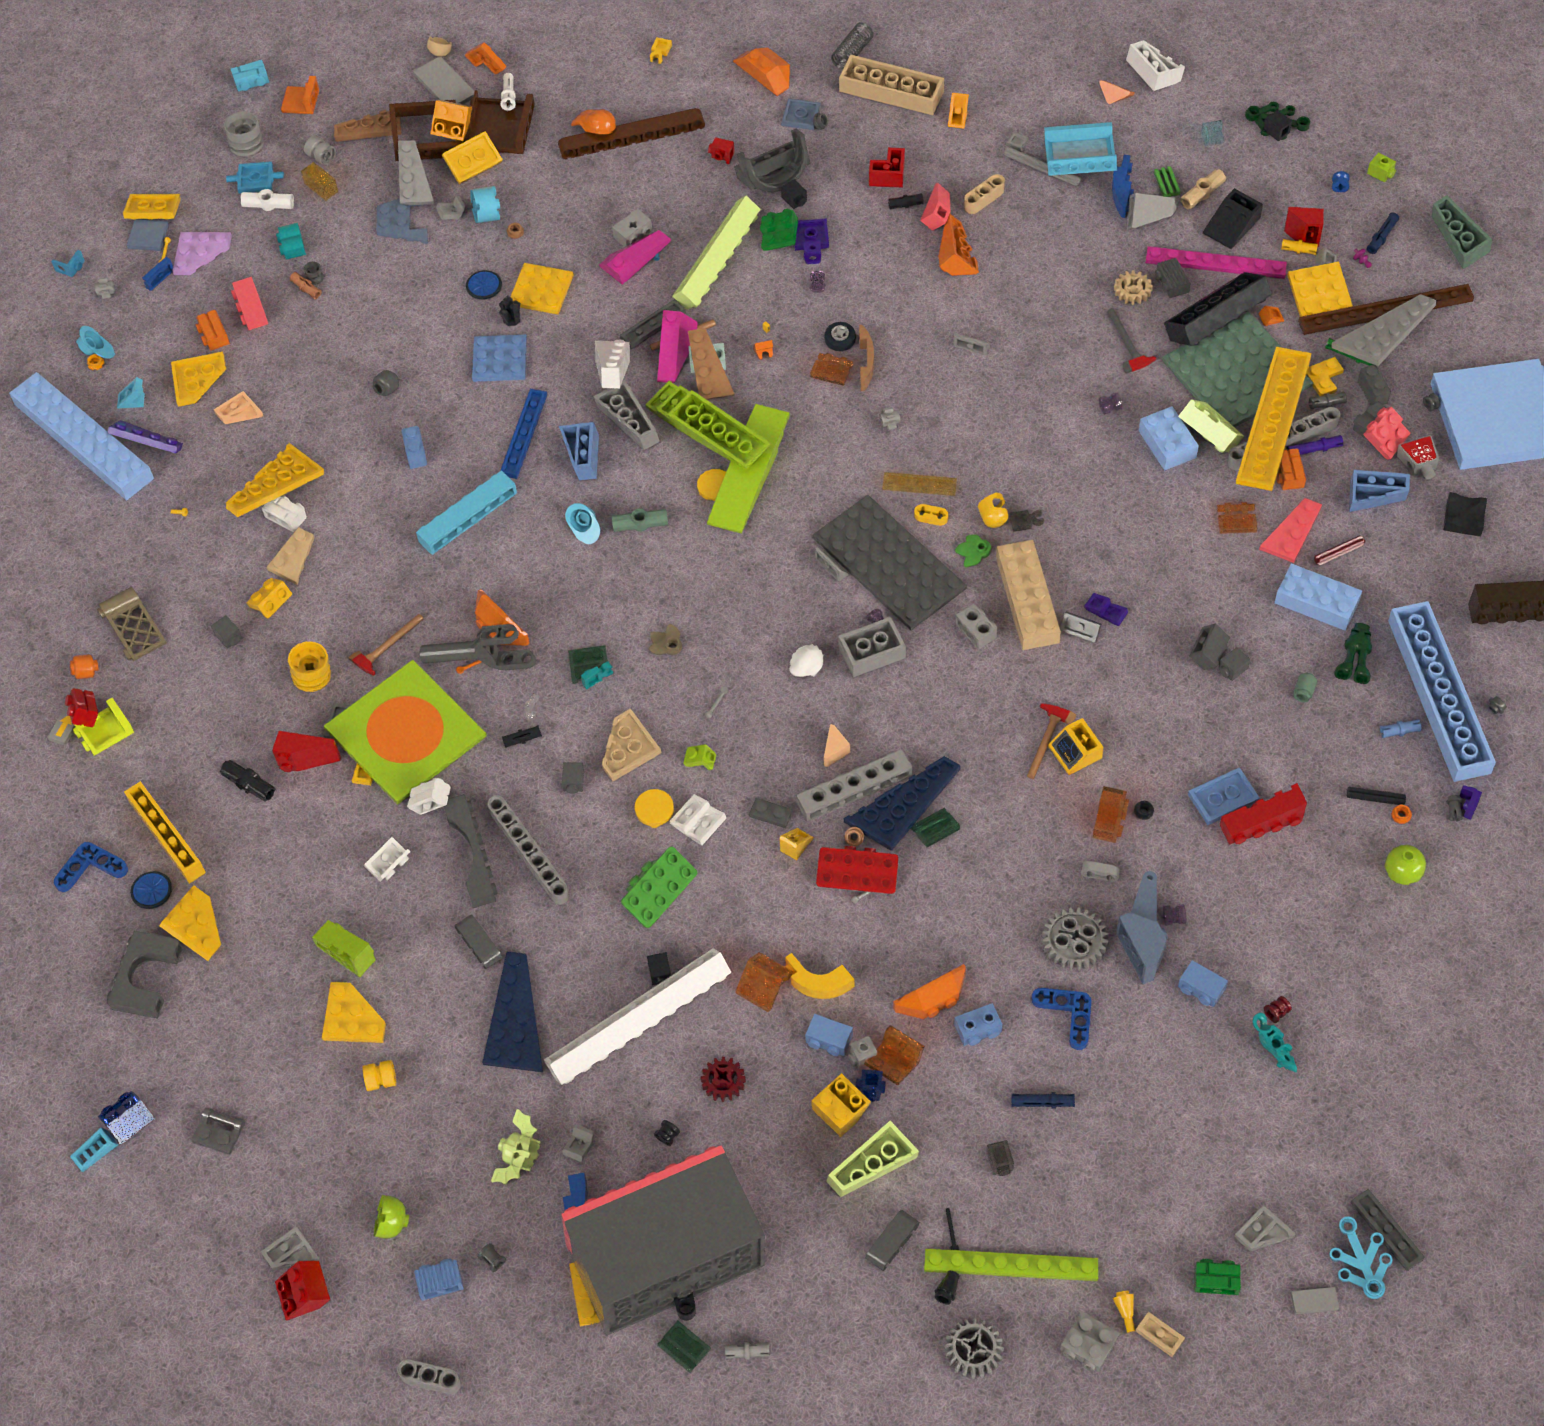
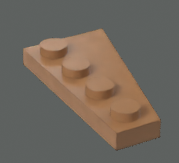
M386 110L379 111V114L371 117L370 114L363 116L361 120L356 121L352 119L334 125L336 142L392 136L390 114ZM396 117L398 135H401V117Z

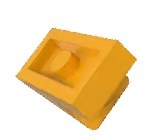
M952 92L948 127L965 128L969 94Z

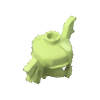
M519 1109L516 1110L513 1123L521 1130V1134L514 1132L507 1139L502 1138L498 1145V1150L502 1151L503 1161L510 1166L507 1168H496L491 1182L507 1184L513 1178L520 1179V1170L530 1171V1167L534 1165L533 1161L539 1156L537 1150L540 1148V1141L532 1138L537 1129L531 1124V1116L523 1114Z

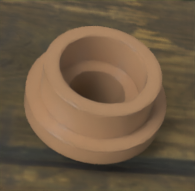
M511 223L507 228V235L510 238L517 239L524 234V228L519 223Z
M850 827L845 832L844 838L848 845L855 847L863 842L864 833L858 827ZM856 833L858 839H853L851 834Z

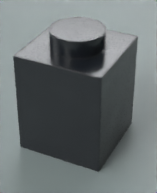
M1278 110L1265 118L1264 131L1277 141H1280L1290 133L1292 121Z
M793 179L781 186V198L795 209L807 202V190Z
M667 952L647 956L652 986L660 984L671 976Z

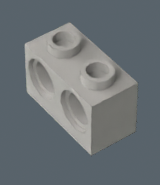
M975 604L956 614V625L978 650L997 638L996 624L993 621H989L984 611Z

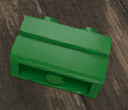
M1201 1259L1200 1262H1196L1194 1268V1292L1239 1295L1241 1288L1240 1264H1235L1231 1260L1213 1263L1211 1259Z

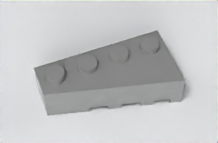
M625 380L622 381L620 389L608 388L593 396L597 407L643 450L660 442L654 426Z

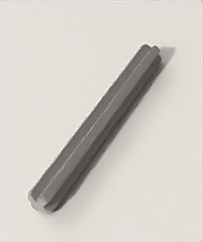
M1010 147L1005 149V156L1048 174L1047 163ZM1073 174L1052 175L1074 186H1078L1081 181L1080 177Z

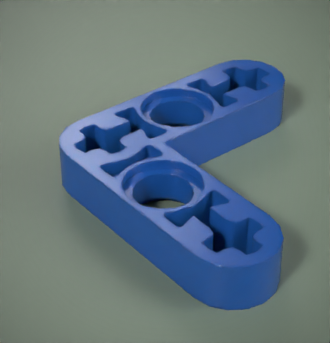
M84 842L76 849L55 876L54 885L60 892L69 891L90 864L115 878L124 877L128 872V866L123 859L93 843ZM90 849V851L92 852V854H94V857H93L91 854H89V853H85V854H84L83 851H84V850H87V851H88V850ZM101 857H108L107 862L104 864H99L98 860ZM78 863L81 865L77 871H71L73 864ZM113 863L117 867L121 866L122 869L115 870L111 864ZM61 880H62V881H65V880H66L67 883H66V884H60V881H61Z
M1049 988L1035 989L1032 993V1003L1034 1006L1044 1009L1072 1011L1070 1045L1076 1050L1085 1049L1089 1039L1091 997L1085 992ZM1039 994H1042L1043 998H1045L1043 999V1002H1040L1039 999L1036 998L1039 997ZM1050 995H1053L1052 1003H1049ZM1063 996L1067 999V1003L1060 1005L1056 1002V998ZM1081 998L1086 1002L1084 1003L1083 1011H1079V1001ZM1083 1017L1086 1020V1024L1079 1026L1075 1023V1019ZM1078 1031H1082L1081 1040L1083 1041H1081V1044L1074 1040L1077 1038Z

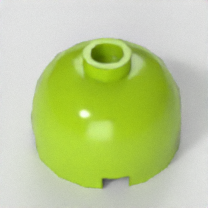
M1399 845L1393 848L1387 855L1384 866L1390 879L1398 884L1409 885L1420 881L1424 876L1426 860L1422 852L1416 847Z
M382 1195L377 1209V1220L375 1219L374 1236L390 1239L400 1234L403 1227L408 1226L409 1215L406 1214V1208L401 1200L393 1196Z

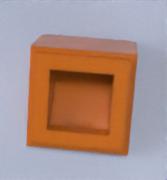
M1264 306L1258 313L1264 326L1284 322V318L1277 307Z

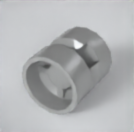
M316 135L311 136L305 143V154L312 159H316L321 165L326 166L336 155V149Z

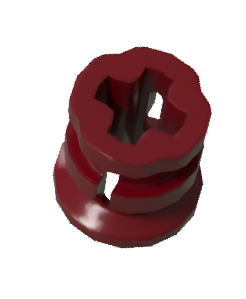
M1283 996L1278 997L1270 1005L1264 1006V1013L1273 1023L1279 1022L1280 1018L1292 1010L1290 1002Z

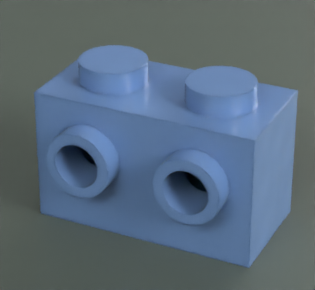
M993 1003L956 1016L954 1019V1026L964 1046L968 1044L970 1046L976 1045L981 1039L987 1037L992 1039L1002 1032V1022Z

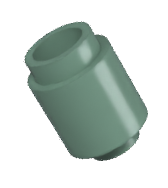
M1304 673L1299 675L1293 691L1296 700L1308 702L1312 698L1317 685V679L1313 674Z

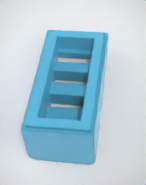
M100 1128L70 1157L78 1168L84 1172L119 1144L108 1130ZM102 1138L105 1139V1144L101 1141ZM96 1143L100 1147L99 1150H97L94 1146ZM90 1149L94 1155L90 1156L87 1150ZM81 1154H83L87 1159L85 1163L80 1158Z

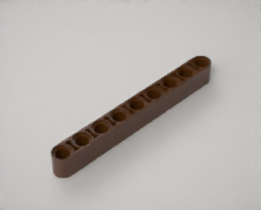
M693 108L617 125L610 134L585 132L564 137L558 141V147L562 158L566 160L570 157L575 158L584 156V154L598 153L601 150L607 151L616 147L629 146L632 143L638 144L647 142L650 139L656 140L665 138L664 136L678 135L681 132L696 131L699 128L703 129L705 127V121L701 110Z

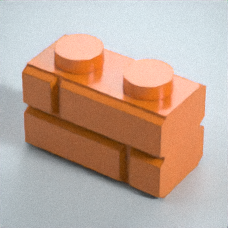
M216 310L196 317L198 324H195L199 334H203L201 336L204 346L208 345L210 351L230 344Z
M1299 449L1284 450L1277 473V483L1281 484L1282 490L1304 488L1306 476Z

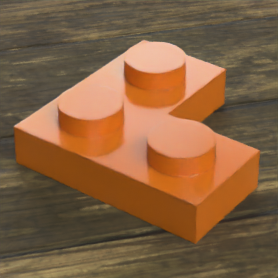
M485 42L472 48L465 54V57L475 67L484 63L494 74L502 72L507 67L502 59Z

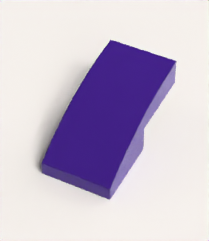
M1093 593L1084 605V608L1089 612L1117 626L1122 623L1128 614L1126 607L1113 604L1110 598Z

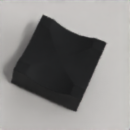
M1450 492L1447 499L1443 530L1481 537L1484 529L1487 498H1469Z

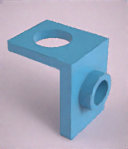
M77 250L68 264L54 259L51 262L56 272L73 277L77 271L81 270L85 260L82 252Z

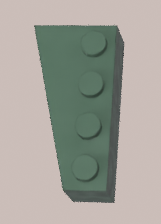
M1448 195L1433 204L1432 218L1462 269L1473 264L1491 251L1492 238Z

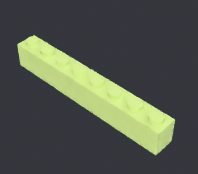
M747 196L736 201L672 297L685 309L696 308L702 302L701 297L710 290L709 285L718 278V272L726 266V260L734 254V248L740 245L742 236L746 235L750 230V224L757 220L760 208Z

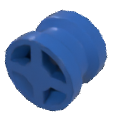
M1339 171L1333 174L1332 189L1334 192L1348 191L1350 176L1347 172Z

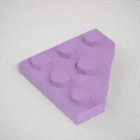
M180 232L173 274L191 275L202 265L205 266L214 260L220 253L229 250L232 238L231 232Z

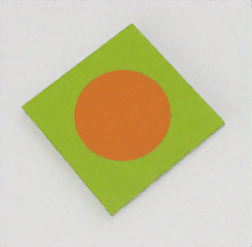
M411 660L324 725V729L397 805L410 796L411 788L431 780L487 737V733L414 660Z

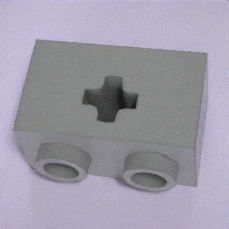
M637 209L612 227L613 237L626 247L651 233V219Z

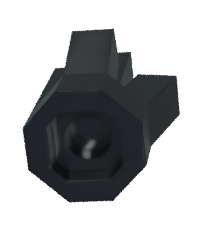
M508 295L499 303L501 308L499 314L504 324L516 326L520 322L519 311L521 303L517 300L513 301V298Z

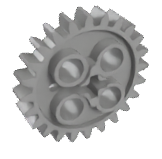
M1070 907L1069 913L1062 909L1061 915L1055 912L1054 919L1049 917L1048 924L1044 925L1045 931L1042 932V937L1044 938L1042 939V945H1046L1044 952H1049V959L1055 957L1054 964L1062 962V968L1068 964L1070 970L1073 969V966H1077V969L1080 970L1081 965L1088 969L1089 962L1096 965V959L1101 960V953H1106L1105 946L1108 945V940H1106L1108 933L1104 932L1106 926L1101 925V919L1095 920V913L1089 916L1087 909L1084 913H1081L1080 907H1078L1076 912H1073L1072 907ZM1072 925L1074 928L1069 929L1065 926ZM1085 932H1090V933H1092L1093 935H1092V936H1086L1084 933H1085ZM1062 941L1065 942L1066 945H1059L1057 942ZM1083 949L1085 950V952L1079 953L1076 950Z

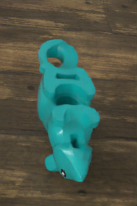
M1255 1014L1252 1019L1253 1026L1259 1032L1258 1036L1262 1046L1277 1059L1278 1063L1276 1066L1297 1072L1294 1058L1290 1055L1292 1046L1284 1043L1282 1031L1275 1025L1269 1026L1265 1014ZM1257 1020H1260V1028L1257 1025Z

